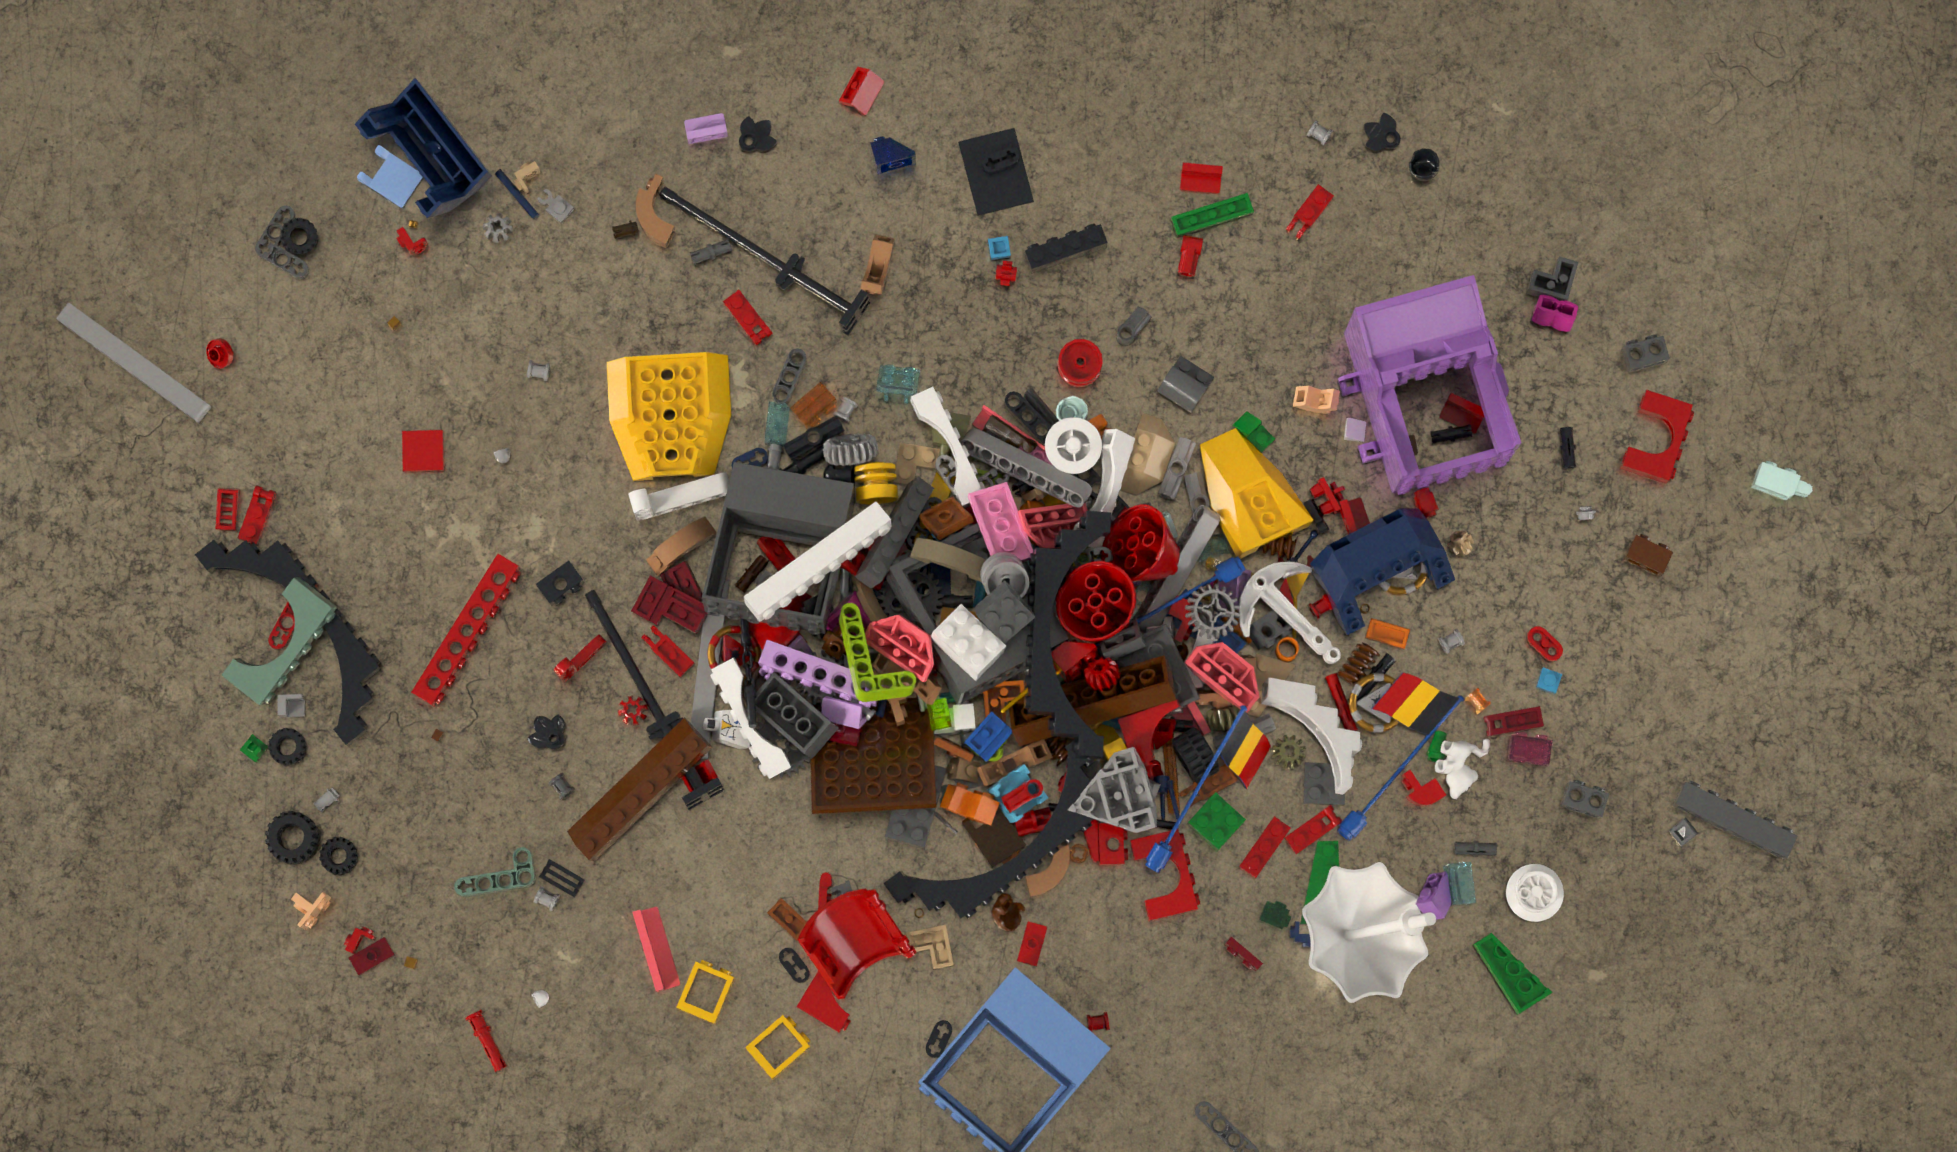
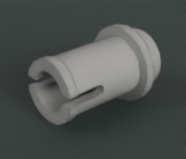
M770 444V448L767 449L769 450L766 468L779 470L781 453H783L782 446Z
M333 787L327 788V792L313 803L321 813L334 801H338L340 797Z

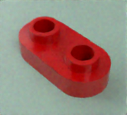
M1535 626L1529 630L1527 634L1528 643L1547 661L1554 662L1562 656V645L1546 629L1541 626ZM1534 634L1540 635L1539 641L1534 639ZM1549 648H1553L1555 650L1554 655L1549 654Z

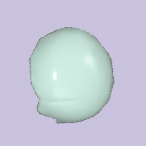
M1077 396L1062 399L1056 408V418L1059 421L1070 417L1085 420L1088 415L1087 404Z

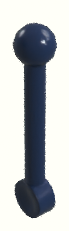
M1316 530L1311 531L1308 540L1296 556L1290 559V562L1298 563V559L1313 538L1318 536Z

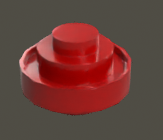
M218 338L208 343L206 347L207 358L215 368H225L232 363V347L225 339Z

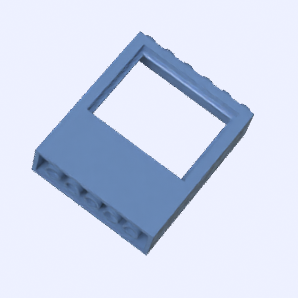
M1015 967L919 1080L918 1084L921 1085L919 1090L927 1097L930 1094L937 1099L935 1104L942 1110L949 1109L952 1112L950 1116L959 1124L963 1121L968 1126L966 1130L975 1138L979 1135L984 1139L982 1144L990 1151L995 1149L998 1152H1024L1111 1048ZM987 1024H990L1061 1085L1011 1145L938 1084L940 1079Z

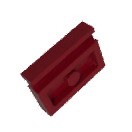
M687 561L660 574L662 581L669 586L684 592L698 601L702 599L703 593Z
M650 575L631 612L655 625H659L663 617L661 613L670 597L674 595L675 588Z
M675 589L674 595L670 597L661 614L697 634L708 613L705 612L702 602Z
M1230 937L1224 944L1227 947L1226 950L1232 956H1238L1242 959V964L1249 970L1257 971L1263 964L1233 937Z

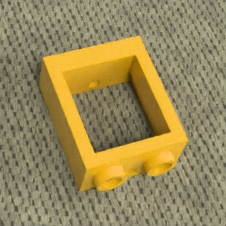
M701 960L700 963L695 962L676 1008L716 1024L735 978L731 976L732 972L720 968L719 971L712 968L713 964ZM699 969L727 980L713 1013L685 1002Z
M782 1015L745 1047L772 1080L810 1048L808 1045L810 1039L803 1031L800 1034L796 1031L794 1027L797 1024L790 1016L785 1018ZM783 1023L801 1043L802 1047L774 1069L755 1046Z

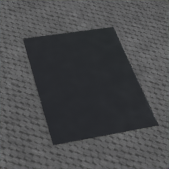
M1015 128L958 142L977 215L1034 202ZM1009 147L1018 151L1019 161L1014 167L996 174H987L983 170L982 162L987 155ZM1007 153V157L1002 159V161L1009 159L1012 162L1015 155ZM989 160L988 165L986 166H990L991 169H994L995 164L999 163V161L992 162L991 160Z

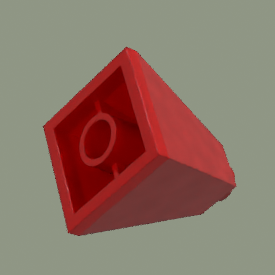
M749 622V629L762 650L766 640L788 647L801 635L799 631L790 630L785 626L772 627L763 622L758 624Z

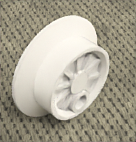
M1076 417L1058 421L1051 427L1045 440V452L1051 464L1058 470L1069 474L1082 473L1092 468L1098 461L1102 451V440L1098 430L1090 422Z
M1525 865L1516 870L1507 883V902L1512 911L1524 920L1532 922L1546 920L1559 910L1563 902L1564 890L1560 878L1553 870L1544 865Z

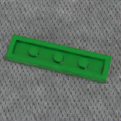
M1248 193L1171 216L1176 235L1179 237L1253 214L1254 210Z

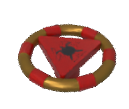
M725 626L712 636L707 650L708 663L711 669L718 666L715 660V648L721 637H723V650L721 652L723 663L735 657L739 667L743 665L742 654L744 653V647L741 646V643L726 635L728 633L741 634V626ZM750 631L751 647L753 648V651H750L754 658L751 668L753 676L755 670L759 667L758 662L761 657V648ZM745 655V662H748L750 660V656L747 657Z

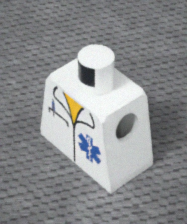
M730 710L716 711L714 719H704L703 729L713 731V741L737 749L750 747L749 740H744L739 731L742 728L739 721L735 722L733 720Z

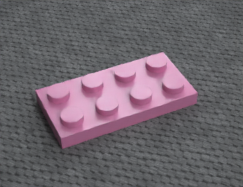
M1007 482L969 493L968 499L990 556L996 553L1007 552L1017 556L1021 562L1028 561L1030 553H1033V549L1023 529Z

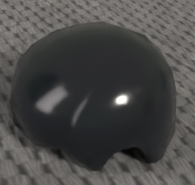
M1426 148L1415 151L1409 162V170L1412 177L1421 181H1429L1438 174L1440 167L1437 153Z

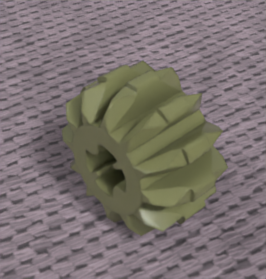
M1233 705L1221 709L1212 708L1206 712V722L1210 730L1225 731L1230 729L1239 713V708Z
M1284 735V742L1278 738L1276 742L1279 746H1272L1273 750L1278 751L1272 754V758L1279 757L1276 765L1284 762L1283 769L1287 768L1288 763L1290 768L1294 769V762L1300 766L1302 762L1299 758H1306L1305 754L1300 753L1306 750V746L1299 747L1303 741L1300 739L1295 743V735H1292L1290 741L1288 736ZM1286 747H1288V750L1289 748H1292L1294 750L1292 752V757L1290 755L1288 757L1285 755Z

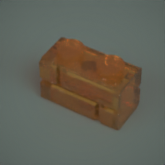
M819 382L791 406L790 411L806 429L809 426L812 428L821 421L820 417L824 413L828 415L836 408L837 400L822 382Z

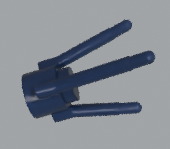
M1154 776L1153 781L1161 784L1157 793L1160 795L1161 820H1165V794H1168V790L1174 813L1178 820L1180 815L1173 790V781L1170 780L1169 776Z

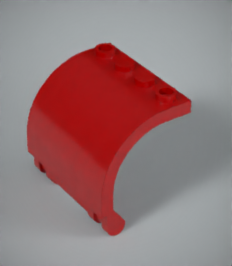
M864 888L854 890L832 899L810 917L797 939L838 1000L844 999L854 980L866 968L877 961L896 955L911 958L916 954L915 948L909 944L907 936L901 933L885 909V903L878 898L879 894L875 889L867 890Z

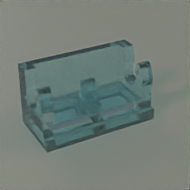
M769 401L765 445L776 444L783 447L786 443L790 407L787 404L778 405L775 402Z
M1471 862L1444 865V872L1448 874L1451 906L1476 903Z

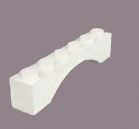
M931 387L911 396L910 402L918 419L936 429L951 448L956 465V481L953 492L957 501L964 508L971 506L968 494L985 489L982 481L978 482L975 476L978 474L974 464H970L967 459L969 453L965 445L961 446L958 440L960 434L957 428H953L950 423L952 418L948 409H943L941 404L943 399L940 392H935L934 388Z
M1105 429L1101 451L1102 482L1098 497L1090 511L1111 512L1112 515L1115 508V502L1122 486L1121 483L1127 470V464L1135 441L1134 437L1118 429ZM1079 522L1075 524L1074 530H1082L1079 528ZM1099 537L1087 548L1102 547L1105 537Z
M735 657L711 669L713 673L710 676L715 685H720L722 689L720 695L725 704L729 702L732 708L730 714L735 722L739 721L742 727L739 729L744 740L748 739L752 745L749 747L751 754L754 758L758 757L761 762L759 769L763 776L767 775L770 779L791 768L792 765L783 748L765 739L755 728L749 727L748 716L742 700L744 674Z

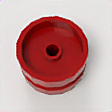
M1074 339L1066 343L1058 357V372L1062 380L1076 388L1087 387L1093 384L1100 376L1103 364L1102 353L1098 346L1086 339ZM1076 361H1078L1079 363L1084 362V364L1078 365Z

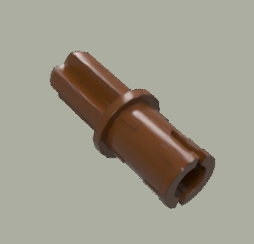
M759 555L748 569L745 568V573L734 585L745 593L767 565L768 560Z

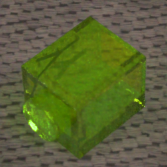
M946 698L935 700L933 705L926 704L932 731L952 727Z

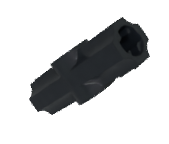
M834 416L816 427L809 428L802 435L785 443L783 447L792 461L812 449L819 448L825 441L843 433L845 430L837 416ZM811 434H817L820 438L817 442L813 443L808 440V437Z

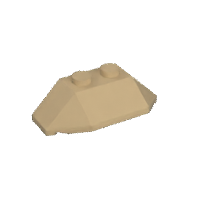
M1145 413L1141 416L1134 436L1133 451L1130 454L1127 470L1124 473L1120 489L1136 496L1163 481L1175 445L1163 420Z

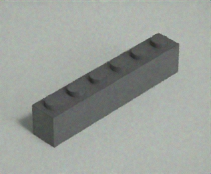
M919 476L906 485L889 515L892 524L890 531L886 535L876 538L855 578L869 588H873L882 582L934 487Z
M1689 781V783L1684 782L1672 806L1783 860L1788 858L1798 837L1793 834L1794 830L1786 826H1782V828L1774 825V820L1767 817L1762 819L1756 816L1757 813L1749 808H1745V810L1737 807V802L1730 799L1725 801L1719 798V794L1712 790L1700 789L1701 785L1696 782Z

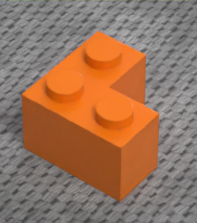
M1024 680L1005 681L983 692L985 718L992 711L1006 723V711L1002 713L1001 709L1008 704V701H1012L1024 691Z
M957 782L956 785L948 784L940 807L962 817L969 818L974 822L991 825L1000 802L993 800L994 796L989 793L977 790L970 792L968 791V786Z

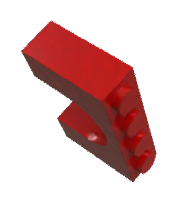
M1646 390L1643 393L1638 413L1663 421L1670 430L1671 442L1667 450L1657 454L1628 447L1625 450L1620 469L1667 484L1670 479L1673 480L1677 469L1674 468L1676 460L1679 461L1683 450L1680 449L1682 441L1685 442L1688 435L1686 426L1688 422L1691 423L1694 416V411H1691L1693 404Z
M1179 829L1176 830L1168 844L1173 852L1170 860L1179 870V884L1168 895L1144 901L1149 922L1197 911V905H1201L1198 893H1194L1192 885H1196L1193 873H1189L1187 865H1191L1188 853H1184L1183 845H1186L1184 834L1179 833ZM1171 831L1130 840L1134 862L1146 859L1155 842H1165Z

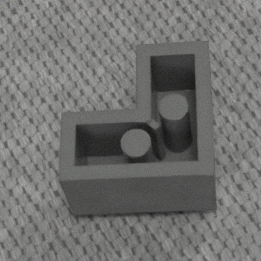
M1559 256L1552 275L1534 270L1531 274L1526 294L1539 297V295H1549L1559 301H1568L1579 262Z

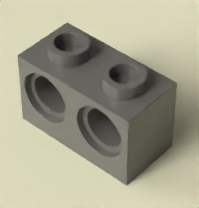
M1657 334L1647 336L1644 341L1640 342L1637 339L1628 341L1621 349L1628 372L1667 363L1670 359L1664 336L1657 337ZM1650 346H1657L1660 351L1659 354L1652 353ZM1631 351L1639 352L1640 358L1634 359L1631 356Z
M1273 610L1250 625L1249 637L1258 650L1265 646L1268 649L1277 643L1276 639L1280 636L1284 638L1293 633L1291 631L1293 627ZM1261 631H1264L1267 637L1264 636Z
M1579 780L1568 782L1560 807L1594 818H1602L1609 793H1606L1604 788L1593 786V788L1587 787L1585 782ZM1572 790L1579 791L1581 795L1579 800L1572 799ZM1592 796L1599 798L1600 805L1598 807L1591 804L1590 799Z

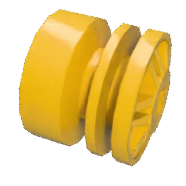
M870 462L854 467V474L860 475L855 477V482L864 484V486L855 489L856 502L858 504L871 505L874 502L885 504L897 501V485L888 484V482L897 479V475L893 473L896 471V464Z

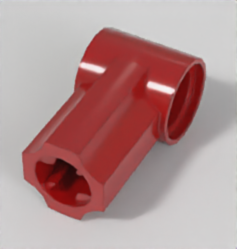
M1183 235L1178 274L1195 277L1203 238Z
M1037 779L1027 780L1002 796V802L1011 813L1033 798L1040 796L1043 792V785ZM1030 783L1036 787L1034 794H1030L1028 791Z

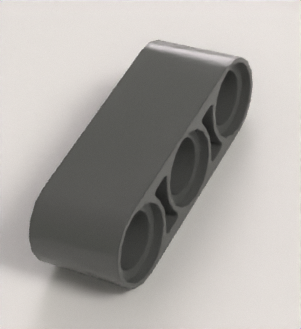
M796 348L790 351L775 384L772 396L774 403L778 406L783 407L789 404L805 369L807 358L802 349ZM795 355H800L803 357V360L797 364L792 361V358ZM792 373L795 375V379L792 382H787L784 380V376ZM785 392L787 394L786 399L778 400L776 398L777 393Z

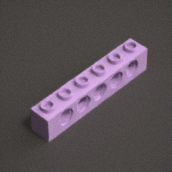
M766 640L758 662L759 666L762 667L761 670L771 674L776 671L781 673V677L791 681L793 678L801 680L800 683L808 687H812V685L818 686L820 691L827 694L832 692L838 693L840 698L851 701V699L858 700L853 690L854 687L849 668ZM779 657H785L788 661L786 665L778 666L776 660ZM803 663L807 666L804 673H798L795 670L798 664ZM817 671H825L826 677L823 680L816 679L815 673ZM843 677L846 683L844 686L838 687L834 684L835 679ZM859 701L858 704L870 708L871 705L876 707L877 701Z

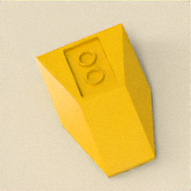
M1236 428L1200 444L1209 504L1211 509L1220 515L1219 525L1236 557L1239 556L1241 559L1256 552L1262 545L1288 533L1295 534L1311 525L1313 518L1283 474Z

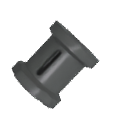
M563 773L558 774L549 782V785L553 786L559 794L560 800L566 798L575 790L564 778L565 775Z

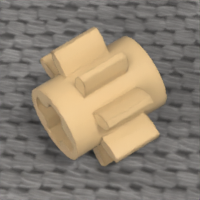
M1456 531L1450 536L1451 542L1448 543V547L1451 552L1460 556L1471 552V544L1474 543V540L1467 531Z

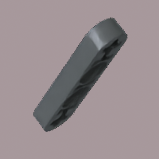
M1203 1101L1196 1105V1117L1233 1152H1238L1236 1149L1241 1147L1244 1141L1248 1143L1244 1146L1248 1150L1254 1149V1152H1259L1258 1148L1209 1102ZM1200 1106H1208V1113L1210 1115H1213L1214 1112L1217 1114L1210 1121V1124L1206 1122L1209 1119L1208 1116L1205 1114L1201 1116L1199 1114L1201 1111L1199 1109ZM1217 1119L1223 1120L1225 1122L1224 1130H1215L1213 1126L1214 1121ZM1233 1133L1240 1136V1143L1236 1146L1231 1145L1228 1140L1229 1136Z

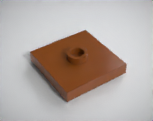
M953 496L918 516L922 524L938 541L974 522L969 512Z
M942 736L936 737L934 745L947 750L946 754L956 759L959 756L969 762L974 760L975 754L971 750Z

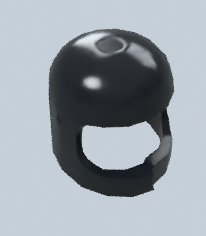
M830 464L825 468L823 478L853 483L855 488V464L846 465L843 469L836 470L834 464Z

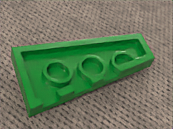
M1317 841L1304 906L1319 895L1327 881L1331 867H1339L1338 841ZM1303 914L1301 917L1300 925L1307 924L1303 917Z
M1492 933L1473 944L1517 1015L1553 993L1520 960H1517L1511 954V951Z

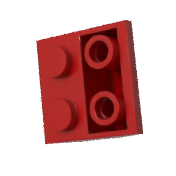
M1065 641L1051 652L1054 668L1067 683L1078 680L1082 676L1084 669L1088 667L1087 663H1093L1094 659L1098 660L1100 658L1097 647L1093 643Z

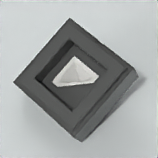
M1686 817L1669 830L1681 847L1698 834Z

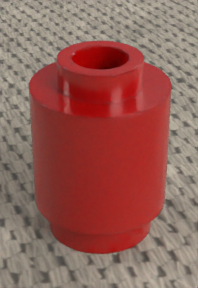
M1429 487L1413 493L1415 505L1426 519L1437 515L1436 511L1439 508Z

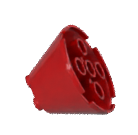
M1141 504L1128 508L1118 516L1120 519L1113 528L1110 527V533L1104 538L1102 547H1107L1113 552L1111 563L1124 570L1132 582L1161 580L1169 575H1174L1178 571L1180 547L1176 544L1163 514L1158 509L1150 505ZM1103 550L1101 554V559L1105 561V558L1108 557V554L1104 553Z
M1105 561L1089 562L1073 570L1068 575L1069 578L1065 581L1064 585L1060 586L1056 600L1057 615L1062 626L1074 637L1084 641H1101L1116 635L1129 626V620L1135 609L1136 591L1131 578L1120 567Z

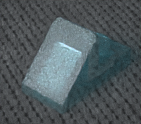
M1224 533L1211 536L1196 563L1230 553Z

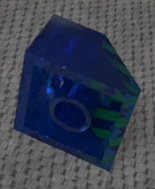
M882 136L875 138L874 142H870L871 155L877 175L916 165L915 151L896 140Z

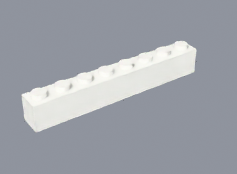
M874 502L744 596L746 606L759 622L763 619L771 618L777 609L789 605L792 601L791 599L795 596L803 595L813 583L821 582L825 577L824 575L830 571H836L842 562L854 558L860 549L872 545L874 539L878 536L886 535L892 527L891 519L880 505Z

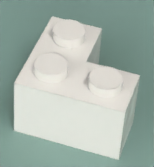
M969 701L953 705V708H948V705H941L940 708L936 706V709L932 710L934 736L965 734L974 732L976 729L973 703L969 704Z

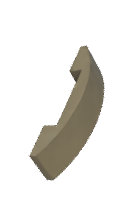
M916 538L910 555L911 558L928 564L933 562L969 575L968 578L980 582V570L986 561L984 558L958 547L924 538Z

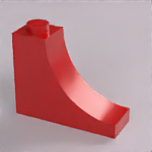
M1178 699L1118 719L1127 748L1135 747L1145 767L1152 765L1151 760L1155 759L1153 741L1156 729L1168 713L1181 707Z
M818 971L798 1003L797 1008L838 1033L841 1030L846 1031L851 1023V1020L848 1019L850 1014L845 1012L836 1002L832 990Z

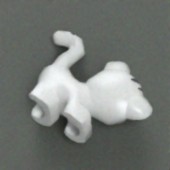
M1489 739L1483 740L1482 749L1467 741H1444L1442 743L1441 753L1447 755V758L1445 760H1437L1435 771L1447 774L1446 782L1450 787L1451 798L1457 799L1471 787L1472 783L1478 780V773L1469 766L1464 765V762L1471 752L1478 757L1488 754L1490 749Z

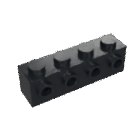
M1095 223L1084 227L1085 230L1079 232L1073 230L1066 233L1065 237L1059 239L1058 237H1052L1046 240L1047 243L1039 245L1036 243L1028 246L1024 256L1030 273L1033 274L1106 249L1108 242L1101 224L1097 226Z

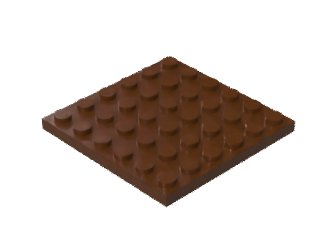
M906 698L907 702L900 704V706L904 705L907 717L904 718L905 724L897 726L891 705L887 700L884 717H878L875 713L869 721L866 719V722L862 725V732L857 746L827 741L812 759L810 758L812 814L937 808L932 707L921 712L917 698ZM879 700L877 701L876 707L871 705V710L874 709L877 712ZM818 702L816 705H813L820 712L822 711V706L820 702Z

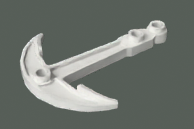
M1288 561L1273 563L1257 571L1246 582L1239 597L1238 605L1240 609L1238 613L1240 617L1238 621L1244 637H1249L1250 624L1255 611L1253 606L1261 598L1291 625L1318 655H1323L1326 663H1336L1341 657L1340 650L1332 646L1331 641L1317 627H1313L1274 586V582L1281 577L1285 579L1296 574L1311 573L1312 568L1304 564ZM1257 579H1261L1263 581L1262 586L1258 585ZM1320 637L1321 643H1317L1315 638ZM1331 651H1334L1336 653L1335 658L1331 657Z

